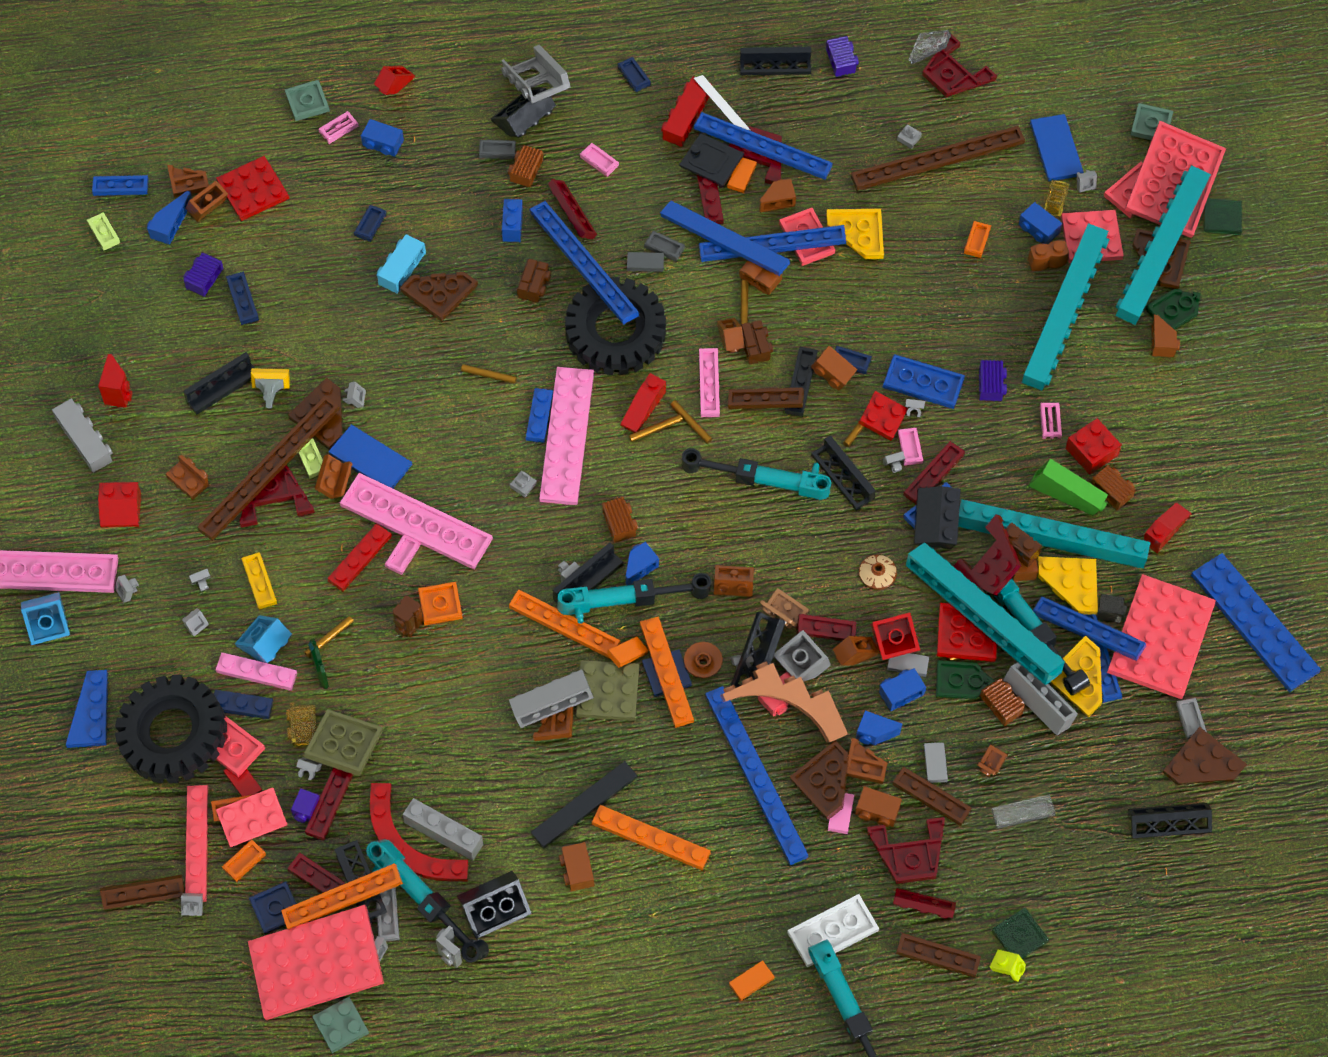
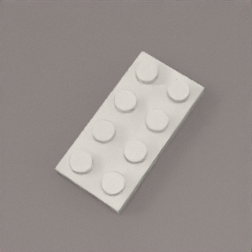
M858 894L789 929L787 933L805 965L809 967L814 963L809 955L808 947L828 939L834 952L837 953L878 932L879 927Z

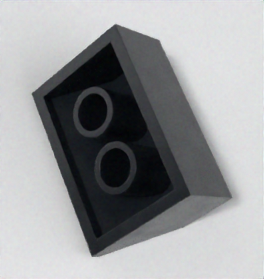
M531 88L533 96L547 90L546 88ZM521 94L494 115L491 120L509 137L519 138L526 134V130L529 127L537 125L539 119L551 114L556 104L551 96L531 103Z
M944 486L918 488L914 545H921L925 542L929 547L950 550L957 545L961 489Z
M513 871L457 895L462 912L475 939L532 914L520 881Z

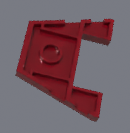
M948 33L945 41L941 43L938 51L923 70L922 76L945 97L995 81L997 75L987 66L972 75L950 55L960 47L961 43L951 33Z
M748 126L752 132L782 143V136ZM734 144L729 145L734 149L742 151L744 153L743 158L769 167L765 183L772 185L773 182L781 179L780 162Z
M287 465L242 510L240 518L241 528L258 525L255 511L257 506L294 499L297 516L315 513L314 507L310 504L306 494L300 488Z
M997 514L985 527L996 541L972 569L965 559L959 558L953 566L956 570L962 572L969 581L975 583L976 586L994 595L1000 593L1021 567L1014 546L1010 544L1008 539V531L1004 529L1002 524L1003 519Z
M945 817L926 820L929 839L889 844L885 825L867 827V834L896 884L936 879Z

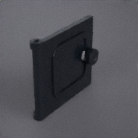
M700 133L679 166L723 188L743 158L744 153Z

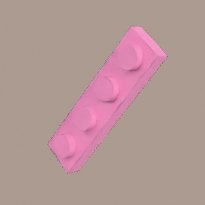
M718 348L699 349L701 417H720Z
M221 653L216 667V673L290 691H292L297 676V670L226 653Z

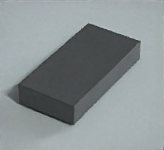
M480 140L479 158H515L516 141Z
M652 231L644 244L645 248L656 253H664V257L675 262L678 261L685 249L684 244L656 231Z
M627 252V271L664 272V253Z

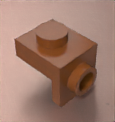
M990 744L983 758L977 764V766L981 767L979 771L989 777L991 774L997 775L1008 754Z

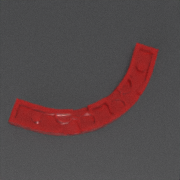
M371 783L370 814L378 840L387 839L391 841L404 855L405 859L403 861L423 878L436 881L468 882V860L433 858L416 851L401 838L391 817V783Z

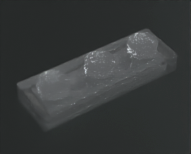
M1050 794L994 807L991 810L997 829L1055 816L1056 813Z

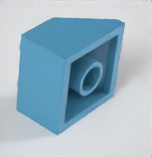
M59 592L21 602V611L31 645L70 635Z
M259 615L236 641L235 645L257 661L268 663L275 658L277 651L287 644L288 638L292 633L278 618Z

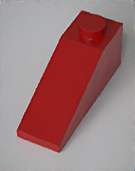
M650 373L640 386L620 426L633 433L638 432L665 395L666 381Z
M1176 502L1145 532L1143 540L1150 542L1149 548L1158 554L1192 513Z

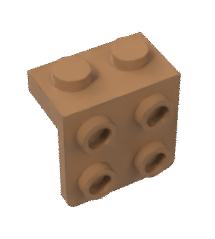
M778 588L767 603L763 600L760 601V604L763 606L762 610L772 618L778 616L779 619L786 621L784 626L789 629L791 627L797 629L798 615H807L810 611Z

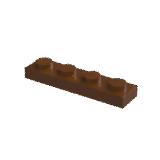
M803 387L729 389L728 408L803 407L804 389Z
M904 766L893 781V786L959 826H962L972 810V807Z
M182 875L100 888L104 910L181 897L182 893H185Z
M904 933L901 934L896 952L897 955L974 978L976 977L981 956Z

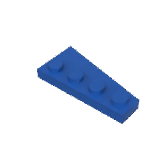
M107 670L87 671L66 741L67 748L107 745Z

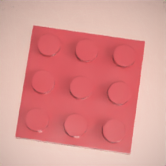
M1116 210L1061 214L1064 240L1069 250L1068 263L1072 262L1088 223L1109 231L1107 238L1110 240L1107 248H1102L1101 253H1103L1101 261L1123 260L1124 255Z

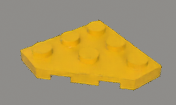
M827 209V227L844 225L846 244L864 259H884L881 209Z
M1038 556V578L1042 582L1045 581L1057 596L1072 606L1074 611L1081 614L1097 615L1096 559Z
M1085 636L1063 659L1072 671L1082 669L1089 678L1090 686L1075 695H1070L1063 684V678L1066 677L1063 671L1050 684L1089 718L1102 705L1100 648Z

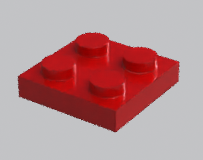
M875 391L858 423L892 441L908 408Z

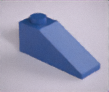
M186 191L157 212L153 219L148 222L147 230L151 239L171 244L188 212L186 206L189 200L192 199L191 192Z

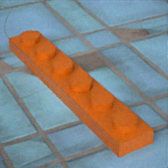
M519 589L509 604L510 609L609 659L611 658L607 655L608 650L620 645L619 639L585 622L579 624L575 617L563 615L557 608Z
M659 616L640 621V627L674 727L677 728L694 723V718Z
M602 805L599 806L592 821V825L702 871L711 854V850Z
M394 863L285 908L281 912L286 927L289 930L403 884L397 865Z

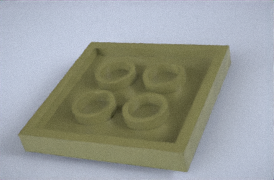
M581 660L580 670H583L594 698L577 705L576 717L636 721L639 664L628 663L618 668L614 662Z
M327 709L304 752V758L360 776L383 732V727Z

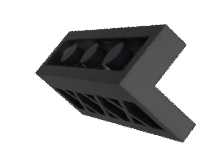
M811 47L740 48L741 75L811 74ZM768 63L772 66L770 69L762 67L763 64ZM787 63L790 67L782 69L779 65ZM799 63H807V69H800L797 65ZM744 64H752L755 67L753 69H744Z
M243 353L183 391L187 404L196 415L251 381V369L254 366L251 364L248 353Z
M830 435L825 438L824 445L812 452L811 456L857 511L875 499L876 490ZM826 451L830 455V461L822 460L818 455ZM831 466L839 467L841 475L832 473L830 471ZM842 479L851 481L853 484L852 488L844 487L841 484ZM853 493L861 494L865 499L857 503L853 499Z
M608 543L553 589V600L556 603L558 602V594L563 589L587 587L588 590H593L622 567L623 561L614 553V546Z
M761 612L756 613L731 686L734 685L735 688L741 686L738 683L743 674L747 678L752 677L755 680L753 671L757 670L756 666L766 661L768 665L771 664L786 621L769 617ZM761 618L768 621L766 628L762 631L759 627ZM758 637L760 640V645L758 648L754 649L752 643L753 640ZM752 655L754 662L748 668L746 660L747 657Z
M1208 803L1128 809L1132 838L1212 832V809ZM1207 817V827H1197L1194 824L1199 818ZM1185 819L1188 824L1183 829H1178L1175 824L1179 820ZM1159 821H1166L1169 824L1164 830H1157L1155 828ZM1145 822L1149 826L1144 832L1136 831V823Z
M357 840L334 849L347 883L360 878L353 874L356 865L365 869L363 876L371 873ZM355 847L357 850L355 859L346 857L344 851ZM380 894L375 895L376 898H368L366 903L365 900L356 903L357 907L362 905L368 907L370 900L379 903L381 909L372 913L368 910L371 924H373V918L387 913Z

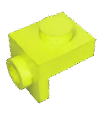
M997 950L990 968L992 971L1010 975L1014 981L1018 982L1025 971L1026 964L1019 954Z

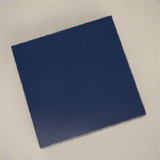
M680 650L672 651L671 654L683 688L692 686ZM652 659L642 660L654 697L664 695Z
M286 881L249 897V901L265 935L285 927L286 924L281 910L296 904Z

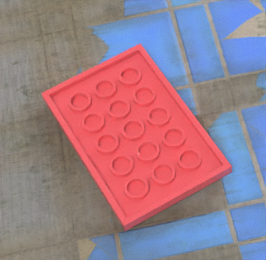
M1159 121L1125 211L1161 225L1162 223L1159 220L1163 212H1168L1169 209L1166 206L1170 198H1175L1176 195L1173 192L1177 184L1181 185L1183 182L1180 180L1185 170L1188 171L1192 165L1211 174L1182 232V235L1192 238L1226 148Z
M1142 574L1122 632L1145 642L1146 647L1137 661L1114 652L1107 673L1182 700L1216 600Z
M365 905L304 923L289 930L285 929L248 941L265 1020L384 984L368 910Z

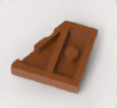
M167 165L174 198L181 196L186 191L191 192V194L199 193L209 186L205 171H194L189 168H183L182 170L174 168L173 165Z
M574 706L542 719L540 729L533 734L534 740L542 741L572 737Z
M852 738L847 776L883 784L888 763L875 756L874 752L860 745L857 739Z

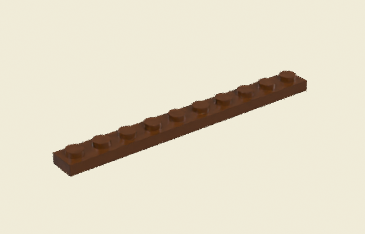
M1019 126L855 171L851 173V179L856 190L859 191L1025 143V138Z
M324 396L197 527L198 531L213 541L340 410L339 405L327 396Z

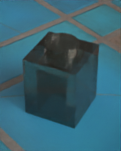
M1101 594L1098 602L1097 620L1120 623L1122 616H1126L1127 605H1124V597Z

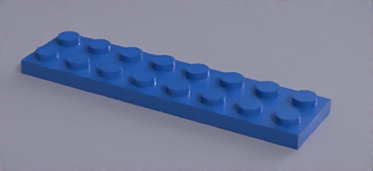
M1223 553L1192 572L1191 576L1209 598L1216 600L1215 605L1288 692H1291L1320 673V667Z

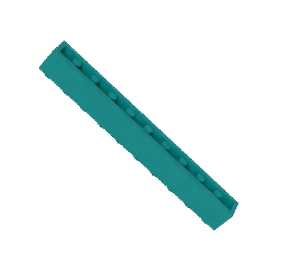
M1192 165L1188 171L1185 170L1180 179L1183 182L1181 185L1177 184L1173 192L1176 196L1174 199L1170 198L1166 206L1169 210L1167 213L1163 212L1159 220L1162 224L1160 228L1156 226L1152 234L1154 240L1148 241L1144 250L1147 253L1145 256L1141 255L1137 263L1140 267L1138 270L1134 269L1130 277L1133 281L1131 285L1127 283L1123 291L1125 297L1124 299L1120 298L1115 307L1118 309L1117 317L1134 325L1137 324L1211 174Z
M1088 223L1024 373L1023 384L1043 391L1045 385L1049 386L1052 375H1050L1051 369L1055 370L1059 362L1056 359L1057 355H1062L1065 347L1063 341L1064 339L1068 340L1072 331L1069 328L1070 324H1075L1078 316L1075 312L1077 308L1081 309L1083 305V293L1087 294L1091 285L1088 281L1090 278L1094 279L1097 268L1094 267L1096 263L1100 264L1103 253H1101L1102 248L1106 249L1110 239L1107 238L1108 230Z
M961 499L958 527L991 534L985 527L997 514L1003 519L1004 529L1010 523H1013L1042 546L1144 569L1150 547V542Z
M924 542L908 553L906 566L1045 686L1062 674L1065 661L1058 654H1055L1044 642L1035 637L1030 630L1022 626L1003 607L995 603L989 595L982 592L975 583L969 581L962 572L956 570L946 559L936 553L932 547H929Z

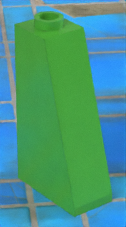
M1049 459L1035 472L1028 485L1039 492L1092 516L1098 511L1102 512L1107 504L1105 500L1108 494L1052 459Z

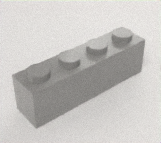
M71 398L52 409L56 421L93 473L113 462L111 448L108 444H103V438L99 431L93 430L92 427L94 425L88 416L84 417L82 414L84 411L79 403L75 404Z
M1019 662L1010 667L1003 681L1010 684L1012 691L1023 700L1057 736L1070 728L1078 713L1049 684L1045 686Z
M579 670L563 678L555 679L541 687H536L529 692L519 694L509 699L514 716L520 728L594 697L583 670Z
M414 798L403 813L405 824L472 861L483 846L481 835Z

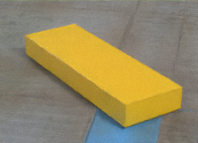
M260 552L241 558L258 609L276 605L277 600Z

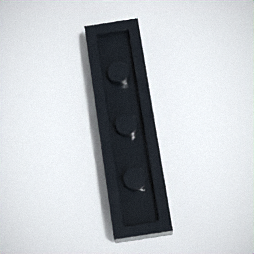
M799 347L790 388L803 387V407L785 408V414L800 417L804 415L814 371L810 366L817 358L818 350Z

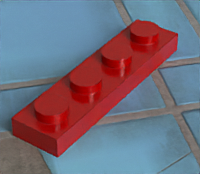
M376 523L327 578L328 582L343 592L392 537L391 533Z

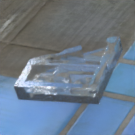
M948 30L919 33L908 60L911 64H915L945 49L952 34Z

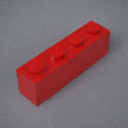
M692 76L690 82H686L683 94L677 98L676 107L671 109L668 121L664 122L661 128L663 140L680 147L684 145L710 98L696 82L694 76Z

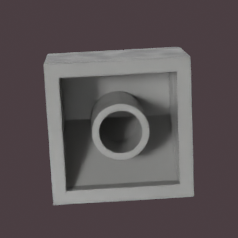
M804 630L774 653V657L791 676L794 675L795 678L801 677L803 682L816 678L831 666L828 657Z

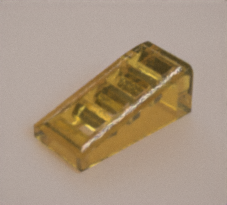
M1056 180L1051 181L1044 208L1051 215L1061 216L1070 183Z

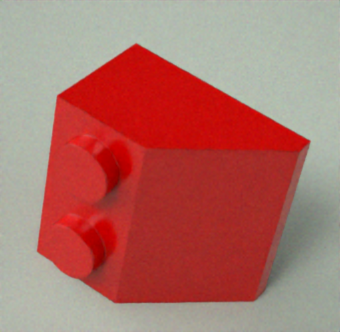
M108 354L98 387L104 405L126 408L133 394L129 387L130 382L127 381L125 372L112 354Z
M138 482L99 483L100 527H139L141 490Z
M911 613L875 621L870 624L882 660L920 651Z

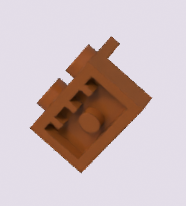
M329 454L325 455L315 489L330 499L343 496L347 489L346 486L351 475L353 463L350 461L342 463Z
M183 455L178 456L179 462L166 473V477L194 500L209 486L208 475L203 469L196 468L195 463L189 457L185 458Z
M715 565L714 594L752 597L754 567Z

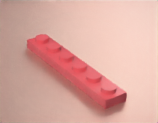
M208 785L187 786L185 893L203 894V902H207Z

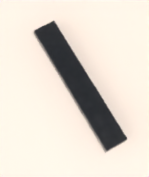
M624 761L531 831V835L543 849L600 805L637 779V774Z

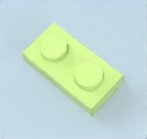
M104 212L87 220L103 250L120 243Z
M312 438L298 452L309 479L319 475L323 461Z

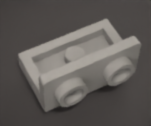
M449 925L437 934L438 953L442 956L443 962L448 966L453 965L455 968H458L462 963L461 952L453 944L455 941L453 928Z

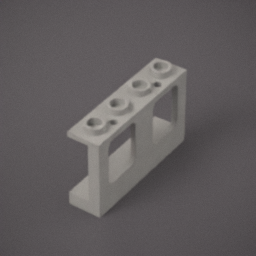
M540 44L533 47L536 57L511 67L504 59L501 60L503 65L501 71L504 77H507L510 83L515 85L517 91H521L523 97L527 98L531 103L571 88L567 72ZM531 68H534L539 73V75L527 80H523L518 75ZM548 82L553 87L534 96L532 95L531 88Z

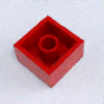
M1096 418L1068 437L1065 449L1091 475L1119 455L1122 444Z

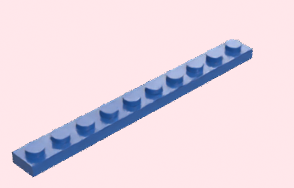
M544 201L530 208L531 215L621 323L625 324L638 317V310L548 203Z
M721 686L705 693V697L789 865L807 859L808 853L730 700L723 702L720 697L721 694H724V687Z

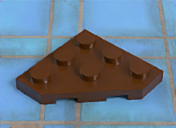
M1137 228L1132 247L1139 257L1146 255L1147 251L1144 250L1148 241L1154 240L1152 231ZM1179 238L1158 280L1160 286L1179 289L1191 240Z
M457 272V274L451 275L438 273L424 277L412 275L400 287V292L442 322L478 286V282L465 272Z
M326 378L288 414V417L295 424H298L324 396L338 404L340 410L313 437L330 450L343 435L341 388Z
M1199 726L1162 773L1177 785L1234 781L1247 764Z
M836 740L789 776L795 786L827 820L842 810L844 806L849 755Z

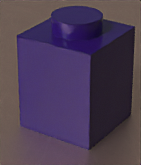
M300 788L291 808L294 819L301 823L309 822L319 801V795Z

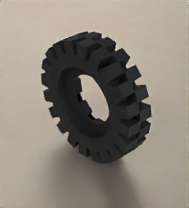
M610 277L638 310L639 316L635 318L636 329L629 339L617 343L606 341L598 335L595 328L596 320L601 313L610 310V308L591 285L588 284L582 288V294L577 292L572 298V304L568 305L567 317H565L566 339L573 356L577 354V360L582 365L589 363L590 370L598 373L600 368H604L605 375H613L614 370H619V375L629 374V368L632 367L634 372L643 369V362L649 365L655 360V353L659 355L663 348V342H665L666 316L662 303H658V296L654 292L648 294L647 286L640 283L638 287H635V280L626 278L624 284H621L620 277Z
M172 675L170 681H168L166 676L157 677L156 685L153 686L148 681L141 685L143 689L141 694L134 690L128 696L131 701L130 705L123 703L119 710L123 717L117 718L115 724L118 730L115 733L116 742L119 745L122 756L134 771L136 770L145 779L150 777L153 782L163 783V780L166 779L169 784L179 783L180 776H183L185 781L195 777L194 770L198 769L202 773L209 768L206 761L208 759L213 762L219 756L217 747L223 748L226 740L223 733H227L224 710L211 690L204 683L199 684L195 678L188 676L184 680L182 675ZM180 709L186 712L192 721L189 737L182 744L173 748H163L156 745L150 737L152 721L159 713L165 710Z

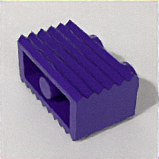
M847 36L826 40V51L835 76L855 73L859 61L857 55L853 54L852 41H849Z
M202 252L199 257L195 258L190 271L188 270L184 274L183 280L186 289L205 297L224 269L222 261Z
M1002 360L980 361L979 400L1002 401L1003 395L1007 394V384H1003V379H1006L1007 368H1003Z

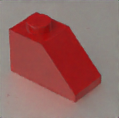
M383 66L374 85L385 95L397 94L414 79L415 75L404 66Z

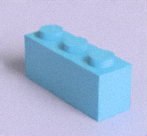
M407 234L402 240L400 239L394 252L388 255L384 266H381L377 271L378 284L398 294L400 287L407 281L425 255V243Z

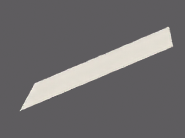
M703 75L694 78L734 125L750 130Z

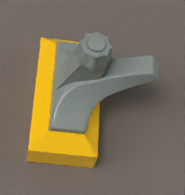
M251 369L252 388H258L263 392L267 409H272L273 400L278 390L290 388L289 369Z

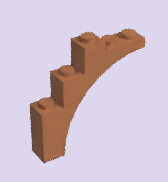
M766 661L757 665V670L753 671L755 680L752 677L741 681V686L737 688L734 685L723 689L724 694L720 695L723 702L746 696H763L784 701L808 716L818 727L827 743L848 735L829 691L823 692L820 689L812 693V698H810L801 677L795 678L793 675L784 679L785 684H783L774 663L768 665Z

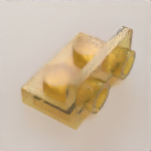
M290 702V709H286L287 721H290L291 727H287L288 739L292 740L293 746L309 745L316 731L315 704L295 706L294 702Z

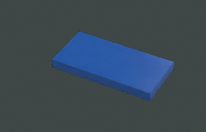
M1065 114L1030 120V126L1048 182L1077 177V172H1080V174L1084 173Z
M894 354L882 388L954 409L965 375Z
M352 424L329 450V455L340 462H352V470L392 489L412 466L410 460Z

